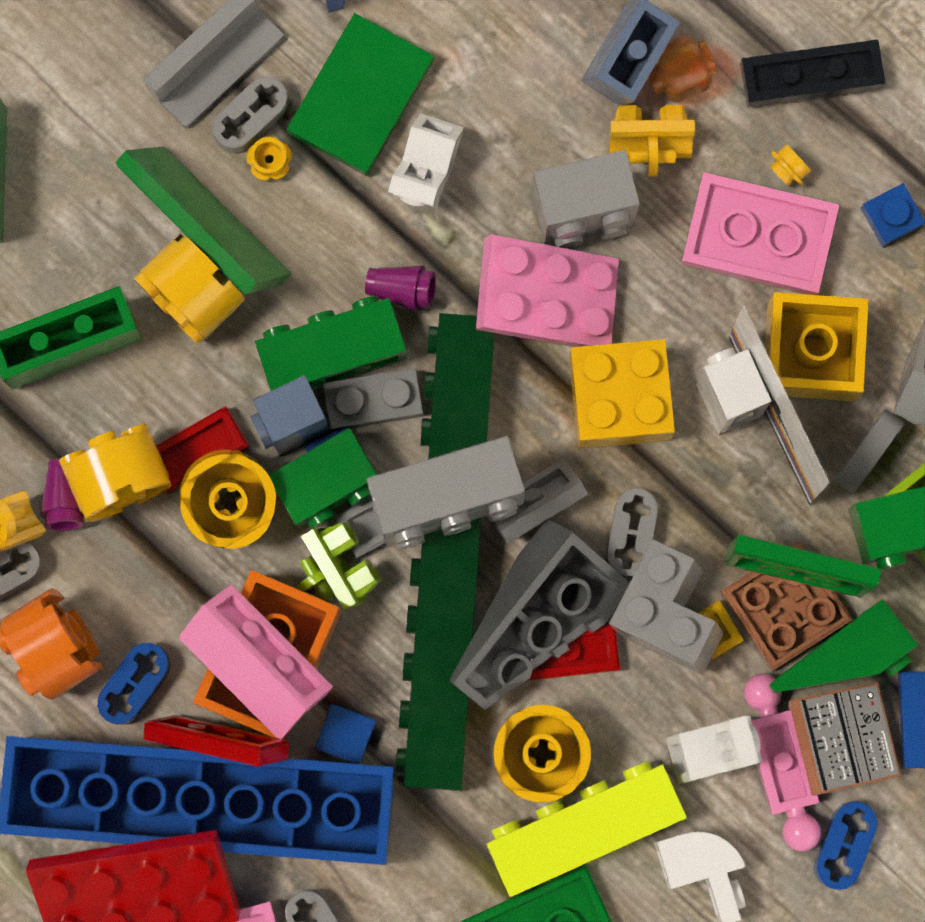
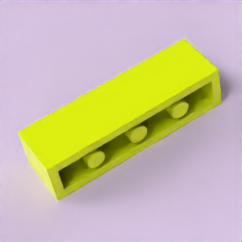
M648 760L623 771L626 781L608 788L606 781L603 780L579 791L582 801L565 808L562 800H558L536 810L535 812L539 820L521 828L518 819L491 830L495 840L486 843L509 897L686 819V814L664 766L660 765L652 769Z

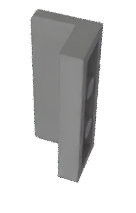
M228 0L143 80L148 92L184 128L188 129L283 41L284 36L282 31L260 11L257 0Z

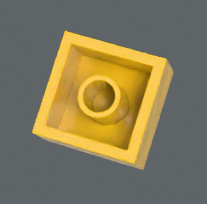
M780 292L772 294L767 304L765 351L788 397L856 402L863 394L869 299Z
M665 339L571 347L569 363L578 449L671 441L675 429Z

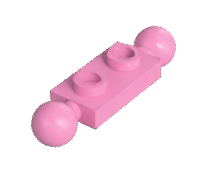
M757 674L747 681L744 688V697L747 704L754 710H757L760 718L751 721L760 739V754L763 762L758 763L757 766L771 815L782 812L787 814L788 819L785 821L782 829L785 843L793 850L800 852L808 851L818 844L821 837V828L813 816L806 814L805 806L819 803L818 795H811L791 710L778 713L777 705L782 698V692L773 693L768 687L776 678L769 674Z

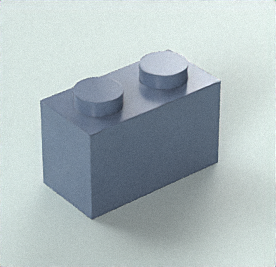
M632 0L627 2L586 70L581 82L617 105L634 102L680 22L648 0Z
M305 375L253 399L258 413L250 416L265 449L275 446L280 457L304 446L305 443L330 433L325 416Z

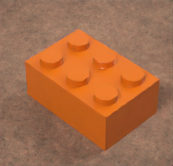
M251 570L241 594L317 670L342 614L340 607ZM207 669L193 703L265 735L276 738ZM291 730L282 738L283 740L287 741Z

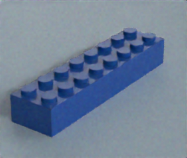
M6 736L0 792V834L131 844L217 830L223 852L387 865L395 768L301 759H287L257 767L189 750Z

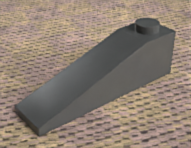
M547 519L517 556L449 681L484 710L488 709L531 678L532 670L552 656L555 658L560 657L569 650L567 645L587 631L593 633L603 626L616 611L630 582L576 534Z

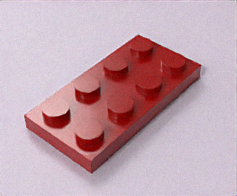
M217 830L29 859L26 868V874L43 922H237L240 917L241 908Z

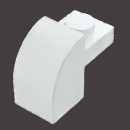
M420 113L411 126L402 162L392 175L388 192L399 196L400 200L413 206L427 205L437 208L454 165L464 127Z
M750 716L730 719L666 738L678 784L763 762L760 754V739L755 727L752 725Z
M688 832L654 842L668 889H674L705 879L717 922H736L741 920L738 909L746 907L743 893L738 880L729 881L727 872L744 868L745 864L738 851L728 841L711 833Z

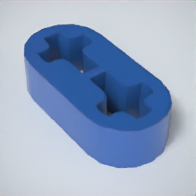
M153 643L136 645L129 651L101 690L97 702L99 713L106 721L115 725H127L136 720L170 672L171 662L169 656L160 646ZM155 652L158 655L155 663L160 667L158 673L154 675L147 672L139 683L135 682L134 678L141 670L140 664L136 662L141 654L149 657ZM129 685L133 686L135 689L127 699L128 704L132 706L130 712L124 713L119 711L113 716L110 713L113 704L108 701L113 693L121 696Z
M857 801L843 803L835 810L831 817L814 863L816 878L827 888L835 890L846 889L853 885L860 875L877 829L876 814L865 803ZM858 810L862 812L860 820L866 823L865 831H855L849 844L844 842L848 826L842 823V817L844 815H853ZM842 847L847 849L843 865L849 868V873L847 877L838 876L835 882L829 879L831 871L824 867L827 859L836 860Z

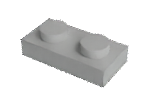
M415 368L323 383L331 432L344 427L351 429L423 416Z
M561 459L523 482L525 490L524 503L518 506L516 515L492 523L508 544L516 538L529 533L534 527L557 513L568 509L575 502L587 496L588 493L582 481L565 460Z

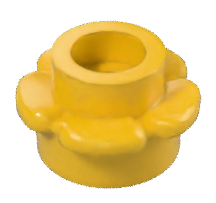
M267 136L259 139L249 148L246 160L252 167L251 173L257 179L267 181L269 178L279 180L289 171L288 163L292 160V153L286 143H281L275 137ZM267 156H273L274 161L272 163H267L265 161V158Z
M787 144L777 153L774 150L771 152L775 161L769 167L787 186L794 181L802 186L804 184L802 179L812 171Z

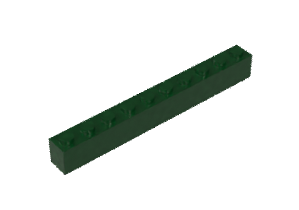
M439 313L438 327L429 326L427 353L436 355L435 372H426L424 400H432L433 403L431 419L422 418L420 446L429 447L428 460L487 442L495 333L476 330L477 316ZM481 518L471 520V528L457 534L444 536L442 529L425 534V542L422 543L421 558H412L410 586L419 587L417 606L408 605L406 633L415 634L414 653L405 652L403 663V681H411L410 700H401L399 729H408L406 748H397L395 777H404V787L462 792L468 696L449 680L473 638Z

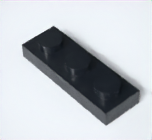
M878 39L742 58L740 62L747 108L883 89L886 84Z

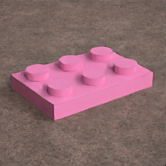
M703 172L681 265L802 294L818 295L839 204Z
M491 234L484 238L476 330L571 347L612 344L619 259Z

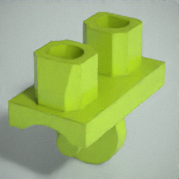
M342 522L328 528L312 529L301 536L312 556L300 562L308 577L297 585L300 591L307 593L315 589L319 598L326 602L336 596L344 610L351 607L357 608L368 601L365 595L371 592L382 581V578L370 560H364L349 569L341 554L359 544V541L348 522Z

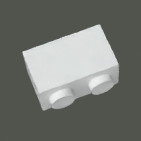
M729 348L707 359L708 365L703 367L696 386L718 435L761 417L771 403V398L749 350L746 349L735 354L734 349Z

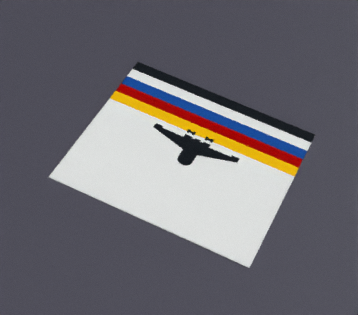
M743 305L729 340L736 354L746 349L751 354L771 398V403L765 410V414L810 505L829 484V481Z

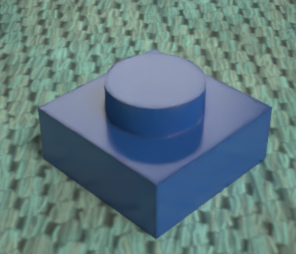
M904 183L863 203L860 208L882 248L917 231L925 225V220Z

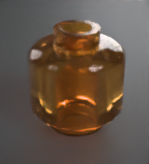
M687 34L669 41L648 78L656 95L665 92L671 102L680 103L709 90L712 86V76L717 74L718 71L705 40L697 42L693 36Z

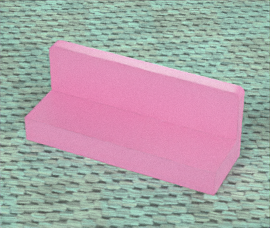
M232 584L206 602L179 636L180 640L278 739H282L288 734L299 719L333 688Z

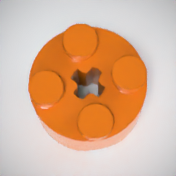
M50 588L3 618L0 626V648L7 655L12 654L21 668L16 672V675L24 690L30 696L40 692L50 700L56 699L103 669L102 662L93 660V658L100 654V651L85 622L75 609L69 612L64 611L58 603L64 600L65 597L54 588Z

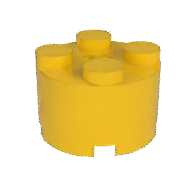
M181 233L172 239L134 278L137 284L149 295L148 297L167 316L170 315L178 323L181 330L197 345L203 339H206L246 300L230 280L225 282L226 279L218 271L219 268L191 240Z
M146 423L127 429L121 433L119 438L116 437L114 431L98 435L87 442L90 450L86 452L84 449L78 450L59 459L61 468L86 522L102 520L124 512L122 508L138 502L139 505L145 503L172 486L169 474Z
M225 449L203 455L188 468L180 484L179 503L183 520L196 538L211 546L237 549L255 542L267 531L275 512L276 492L268 473L256 459L238 450ZM226 488L229 492L239 491L240 494L234 498L237 506L230 510L226 505L217 507L214 503L220 499L219 490Z
M533 705L513 714L499 730L493 752L494 766L503 785L518 798L533 803L554 802L572 793L585 778L591 761L590 742L581 724L567 711L551 705ZM539 741L547 742V750L555 752V759L547 760L544 768L536 767V760L528 757V749H536Z

